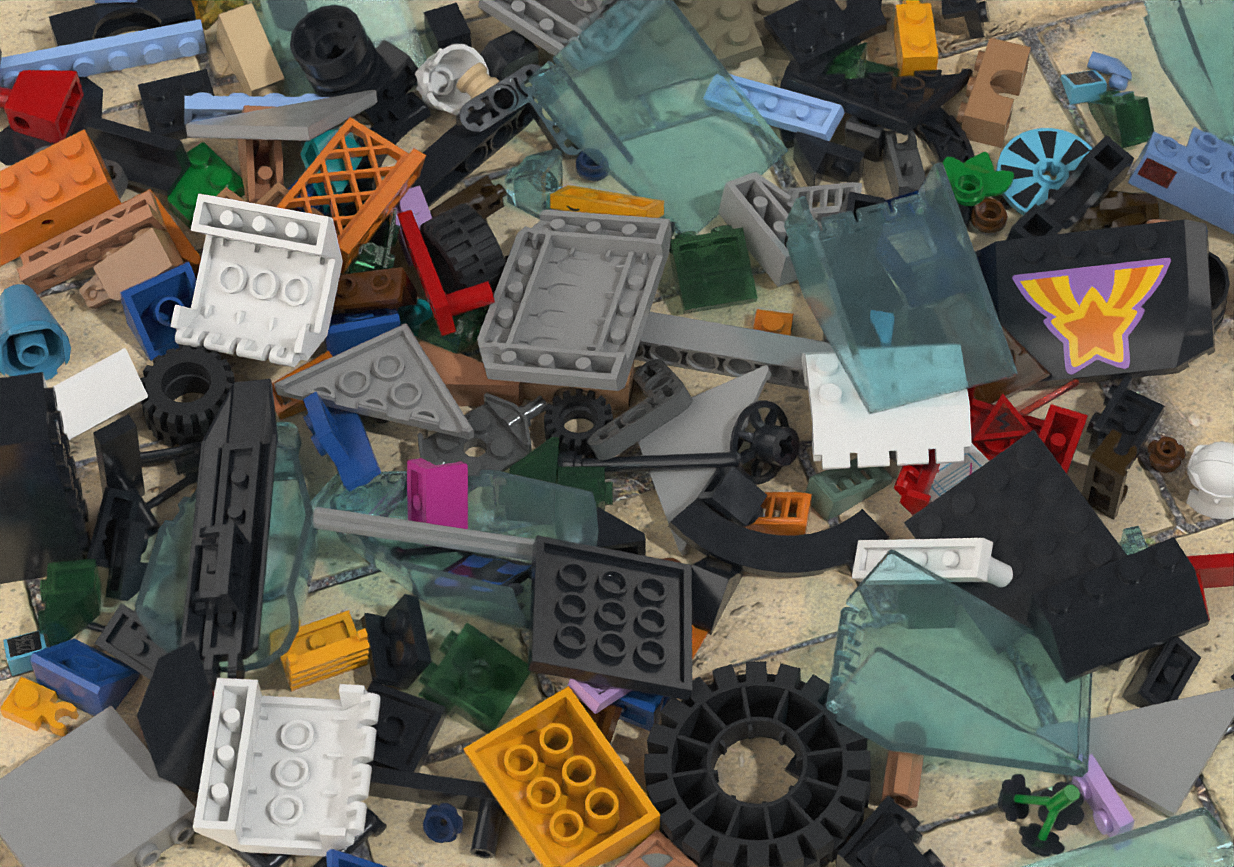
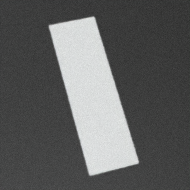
M126 348L53 386L56 392L58 410H61L63 417L64 433L68 434L69 440L148 398V394Z

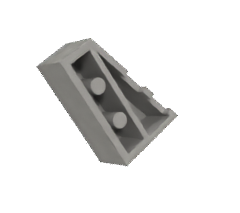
M753 172L725 183L718 213L777 287L801 279V273L833 261L837 229L833 231L819 222V215L811 209L807 212L803 211L790 202L792 196L757 172Z

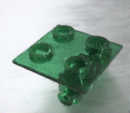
M393 209L377 245L368 242L359 247L348 274L393 268L395 255L390 254V248L395 247L400 233V226L395 225L397 209Z

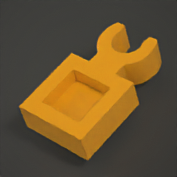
M24 677L19 679L0 707L2 716L34 731H38L44 722L49 725L50 730L55 735L61 737L67 735L68 732L65 724L58 722V720L63 716H69L76 720L79 716L73 704L69 702L56 703L58 701L56 691Z

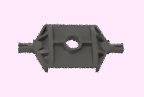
M486 393L484 394V404L465 415L474 430L473 438L465 439L436 432L423 440V435L419 433L417 435L420 458L435 465L455 462L466 463L468 465L469 493L532 455L529 432L530 420L546 411L547 403L542 396H538L523 407H518L512 402ZM472 447H480L485 450V453L479 457L468 456L465 452ZM407 477L400 479V484L407 493Z

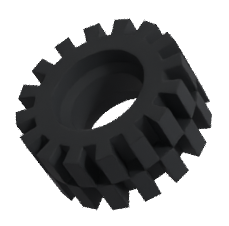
M576 389V395L571 396L569 390L564 391L563 399L556 395L552 399L553 405L548 403L546 414H544L545 440L548 442L549 449L552 452L557 450V457L561 451H577L579 455L584 454L586 458H588L589 454L597 458L588 440L594 432L613 420L610 404L606 405V399L603 396L596 399L595 392L589 390L587 396L583 395V389ZM573 419H586L594 425L592 429L582 433L571 432L564 427L565 423Z

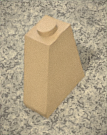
M250 3L219 14L216 40L245 94L249 96H265L270 93L280 94L279 91L283 89L285 78L253 4Z

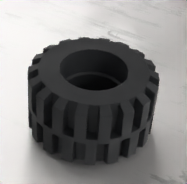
M461 203L421 224V235L446 294L486 281L489 282L492 292L496 291L505 267V259L495 235L480 214L468 204Z
M182 346L180 351H175L172 348L166 351V356L158 355L152 359L154 365H147L143 370L144 377L140 378L148 394V398L141 401L146 425L149 430H152L153 436L158 441L164 439L165 445L172 448L175 444L182 446L196 441L202 444L203 438L232 384L235 382L234 374L227 360H221L220 354L215 351L208 354L207 349L198 346L196 350H191V346ZM187 393L205 394L193 402L181 403L174 401Z

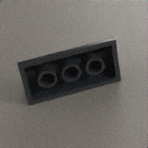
M1174 537L1031 594L1027 615L1028 623L1065 683L1205 627L1209 623L1195 568Z

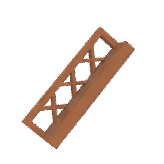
M148 190L20 254L23 266L17 268L20 280L25 285L30 286L36 294H39L92 268L103 260L102 257L106 252L125 246L133 240L132 236L136 232L144 228L153 227L167 231L154 194Z

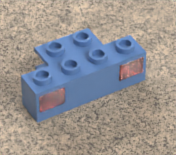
M1195 127L1191 131L1186 147L1171 137L1163 136L1153 131L1134 164L1128 183L1234 235V146L1218 139L1212 133L1203 132Z

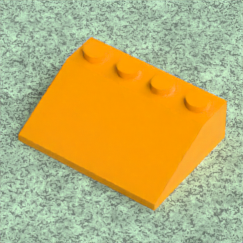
M569 686L463 748L465 755L542 867H597L625 856L637 848L657 829L660 831L659 812Z

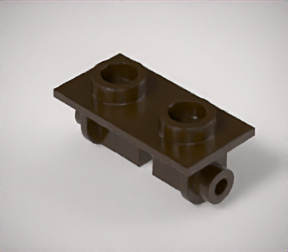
M485 175L431 210L430 213L432 218L461 203H465L480 214L483 219H486L505 206L503 198L507 196V192L501 184L493 185L489 176Z

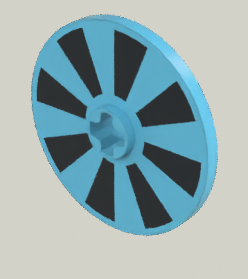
M1037 128L1017 135L1003 148L996 167V171H1011L1014 173L1011 187L1002 196L1013 209L1024 215L1035 204L1041 205L1065 183L1083 157L1093 148L1080 137L1060 129ZM1045 171H1050L1052 176H1057L1056 180H1051L1049 175H1044Z

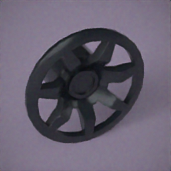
M767 400L751 403L742 411L735 422L730 440V452H738V438L750 443V448L740 453L743 456V463L735 468L754 484H763L770 481L783 466L793 463L800 447L798 434L789 427L784 411L774 402ZM760 408H768L770 410L764 421L758 411ZM749 415L750 423L755 428L754 433L741 430ZM777 418L780 422V426L775 425ZM755 459L751 465V475H749L742 465ZM769 463L772 468L764 475H761L763 466Z

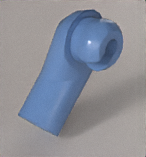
M1095 51L1092 52L1087 68L1111 75L1109 80L1110 87L1119 91L1126 90L1128 81L1132 80L1131 71L1119 59Z

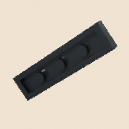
M127 414L93 432L102 494H104L106 486L142 496L145 495L137 426L130 415ZM141 496L135 521L146 523L145 531L148 534V538H150L160 530L161 525Z
M371 766L368 796L427 805L437 804L438 806L441 803H448L456 809L478 812L470 853L481 858L495 857L502 816H507V814L484 782Z

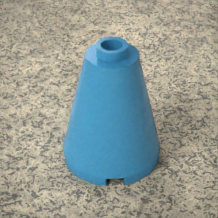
M23 284L12 285L6 288L0 295V373L4 376L5 374L17 376L43 372L45 381L53 378L58 374L57 369L64 362L66 365L70 360L71 345L69 338L30 286Z

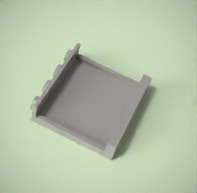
M112 705L0 778V838L22 867H148L157 861L161 853L174 844H181L187 841L195 832L193 829L195 807L176 784L158 776L150 752Z

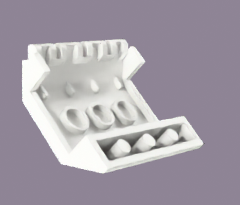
M198 193L191 231L204 234L206 238L191 308L179 305L174 307L170 327L177 330L175 342L198 348V346L202 347L204 344L207 350L233 355L236 351L239 357L264 362L269 357L270 363L294 368L300 360L308 361L328 335L343 263L333 218Z
M935 345L802 352L805 386H808L812 418L811 444L813 461H821L822 459V470L850 468V453H857L858 468L890 466L889 451H896L897 466L929 464L928 449H935L936 464L964 462V454L970 453V447H972L970 403L960 346Z
M217 678L193 824L194 831L240 852L326 856V852L330 849L339 851L353 845L354 837L364 833L367 805L361 801L367 799L369 795L372 767L366 763L373 761L377 731L370 726L378 723L381 697L378 694L367 692L365 685L340 684L339 694L341 700L262 696L258 680Z

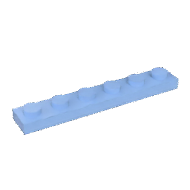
M201 19L2 57L0 63V87L12 89L19 72L23 70L77 71L78 77H87L207 53Z

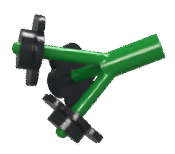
M1014 774L1011 779H1006L1002 783L998 807L1001 812L1005 813L1007 821L1014 822L1017 819L1026 818L1029 812L1028 804L1041 805L1038 809V816L1044 822L1043 826L1037 823H1030L1028 827L1021 826L1018 831L1022 836L1021 843L1036 855L1051 856V854H1063L1065 847L1059 842L1060 837L1056 833L1051 832L1052 826L1062 831L1067 828L1068 824L1078 825L1084 819V811L1080 807L1084 802V798L1075 785L1058 782L1053 786L1052 791L1045 790L1040 796L1031 795L1030 788L1026 787V781L1022 774Z

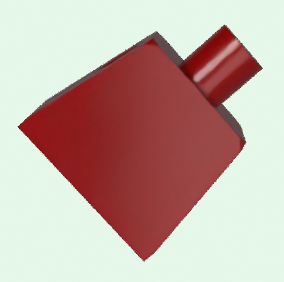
M23 70L19 72L12 89L0 87V109H5L10 128L13 131L53 144L64 140L84 95L77 71Z

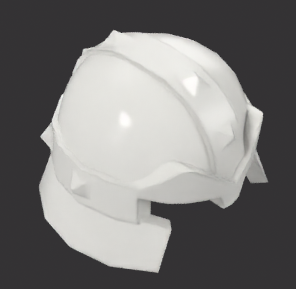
M452 44L445 49L440 48L415 73L418 80L416 90L422 95V101L430 108L457 115L461 107L471 100V97L467 93L460 92L456 88V84L466 71L475 64L481 62L486 66L483 57L474 48L465 44Z
M1220 441L1210 445H1198L1189 460L1187 475L1191 483L1199 491L1196 489L1190 490L1186 503L1197 513L1212 519L1234 518V444Z

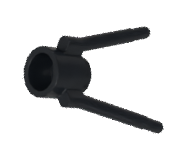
M199 441L179 447L140 452L142 466L171 461L175 474L177 476L184 474L185 478L147 502L146 504L150 510L185 487L198 482L201 443Z

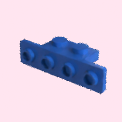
M317 392L303 399L308 412L303 418L313 434L311 440L322 457L326 454L330 456L337 466L342 483L347 491H352L359 486L368 484L381 473L380 466L358 413L326 406Z

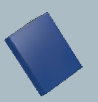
M188 261L120 291L126 322L150 361L158 355L163 356L167 354L166 351L174 348L176 350L179 348V344L175 342L177 330L170 326L175 305L191 308L197 279Z
M385 308L369 310L363 313L343 312L333 314L330 320L328 335L324 339L326 351H330L332 356H335L401 326L398 311Z
M75 638L34 652L30 659L38 684L56 691L59 699L73 704L78 709L92 716H96L111 705L116 710L140 675L139 672L127 664Z

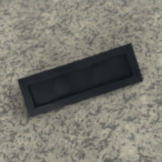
M93 115L84 125L101 157L119 163L130 185L170 195L191 165L180 140Z

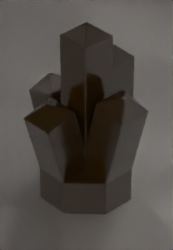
M1110 190L1102 200L1100 207L1087 208L1083 219L1088 227L1102 226V229L1145 224L1148 220L1160 219L1159 203L1154 195L1147 192L1128 193Z

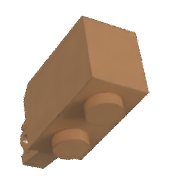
M153 227L144 228L136 232L132 236L133 240L125 246L106 252L102 257L103 260L93 266L96 274L79 289L87 306L92 309H98L115 300L121 301L120 291L183 264L184 261L169 233Z

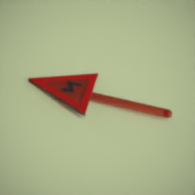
M1071 380L1020 411H1017L1002 393L972 443L1022 438L1033 430L1023 417L1079 385V380Z

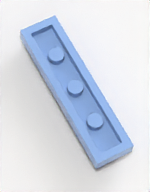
M718 71L703 98L707 108L795 133L798 131L827 141L831 140L845 114L842 105Z
M200 92L192 96H185L184 124L240 114L244 105L279 107L329 97H321L313 93L304 94L300 97H285L279 93H270L265 96H249L245 93L213 96L210 93Z

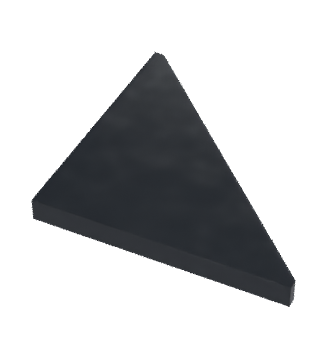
M965 68L959 74L941 75L942 69L916 70L913 76L893 77L894 71L868 72L865 78L845 79V73L819 74L817 80H805L795 75L787 78L786 90L842 105L844 112L906 136L968 85L973 71Z

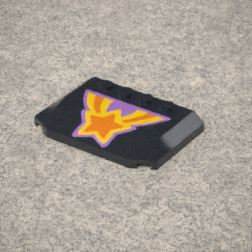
M1186 219L996 241L980 249L982 306L1051 374L1026 389L1123 379L1125 375L1138 378L1176 374L1188 368V363L1206 353L1209 356L1216 352L1208 229L1206 223Z

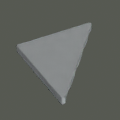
M376 90L189 122L186 124L187 137L309 141L348 120L349 117H353L377 103Z
M406 323L274 383L276 392L280 396L303 401L307 396L317 392L328 407L465 439L474 437L473 428Z
M767 365L692 397L693 402L688 409L638 441L643 456L730 452V440L735 422L747 406L758 401L766 381H769L772 375ZM750 415L746 418L744 424L742 425V431L744 430V428H747L750 422ZM717 468L649 471L668 523L697 498ZM672 531L681 555L688 554L691 546Z
M1234 687L1037 730L1034 735V741L1077 764V760L1092 754L1112 785L1174 819L1234 720Z

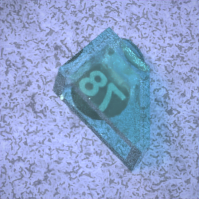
M555 148L526 156L518 167H512L505 179L507 202L539 220V214L544 209L553 210L550 208V194L563 188L562 151Z

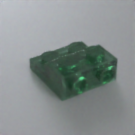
M722 225L711 229V233L697 235L695 231H687L675 235V239H670L669 256L674 280L679 289L683 314L757 301L758 297L743 227L733 229L731 225Z
M466 623L458 634L451 630L443 640L438 650L444 655L438 664L432 661L419 677L418 681L424 686L418 695L425 700L445 706L448 716L452 717L457 713L488 734L496 729L531 671H528V663L469 623Z

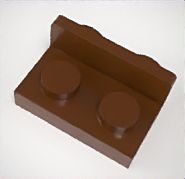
M403 267L343 274L339 277L333 311L345 310L346 313H363L369 310L398 309L401 306L416 305L418 292Z

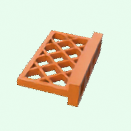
M349 117L277 205V208L304 207L305 213L312 214L311 206L329 204L332 214L331 218L334 221L342 255L341 273L343 274L394 210L402 197L419 178L426 155L415 148L410 153H407ZM352 132L364 140L365 147L347 148L346 136ZM387 154L397 160V163L391 167L378 168L375 155ZM368 156L370 169L353 170L350 157ZM343 158L346 171H327L325 164L327 160ZM374 177L376 189L374 191L359 192L356 179ZM349 180L352 193L333 194L332 181ZM323 182L326 195L308 197L306 191L307 184ZM355 202L357 210L355 215L339 216L337 203Z

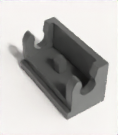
M885 131L882 158L896 212L932 208L931 191L925 177L919 150L916 148L917 138L915 133L911 131L908 133L907 141L897 143L895 131Z

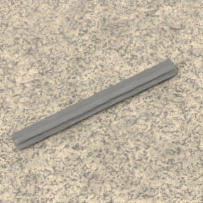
M316 507L312 517V527L316 529L532 561L535 539Z

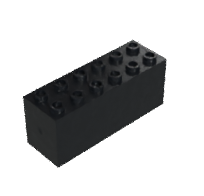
M43 372L0 378V584L86 571L85 556L88 555L91 543L89 532H86L85 522H89L86 499H83L80 478H77L74 456H71L68 434L64 433L63 417L61 410H58L55 388H47Z

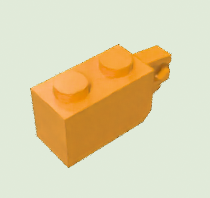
M902 0V4H896L894 43L899 76H913L916 70H937L939 55L931 3H920L919 0Z

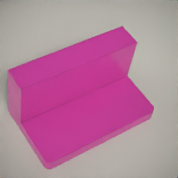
M422 458L407 460L408 520L468 529V465L464 462L435 465Z

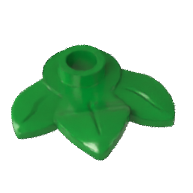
M982 152L965 163L947 156L941 166V176L950 185L951 198L956 203L964 206L977 205L985 197L1003 194L1011 187L1014 179V173L1011 171H994L993 163L987 152Z

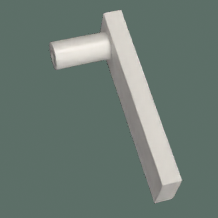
M985 538L858 540L852 579L861 583L989 582L998 587H1005L1010 583L1013 571L1008 564L991 557L993 542Z

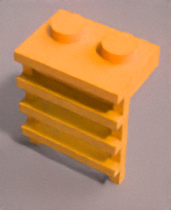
M349 610L273 636V643L291 692L368 664L367 655H369L368 649H370L367 640V632L365 628L356 631Z

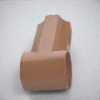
M912 721L898 723L892 728L889 737L881 802L887 796H890L894 799L895 803L905 810L916 808L918 804L927 743L926 732L918 723ZM902 744H908L913 746L915 749L905 750L899 746Z

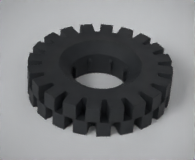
M766 661L746 662V674L736 675L732 664L712 670V683L706 685L700 676L692 681V693L688 700L679 701L671 697L660 711L662 724L653 723L647 739L649 753L644 754V775L647 795L660 814V832L667 839L670 838L671 842L690 860L695 859L698 861V867H820V859L826 857L831 862L837 858V853L846 844V837L848 835L853 836L861 827L864 821V808H868L871 790L870 750H867V735L861 720L853 721V707L842 694L831 698L830 684L814 674L807 683L801 681L800 668L781 663L777 675L767 674ZM825 734L827 738H821L817 742V748L819 750L814 751L813 743ZM764 737L779 741V744L782 746L786 745L797 756V770H802L798 782L795 786L791 785L787 794L767 803L766 801L759 804L746 803L737 800L733 794L731 796L728 795L718 785L719 774L718 770H714V767L721 754L725 755L727 748L734 743L747 738Z

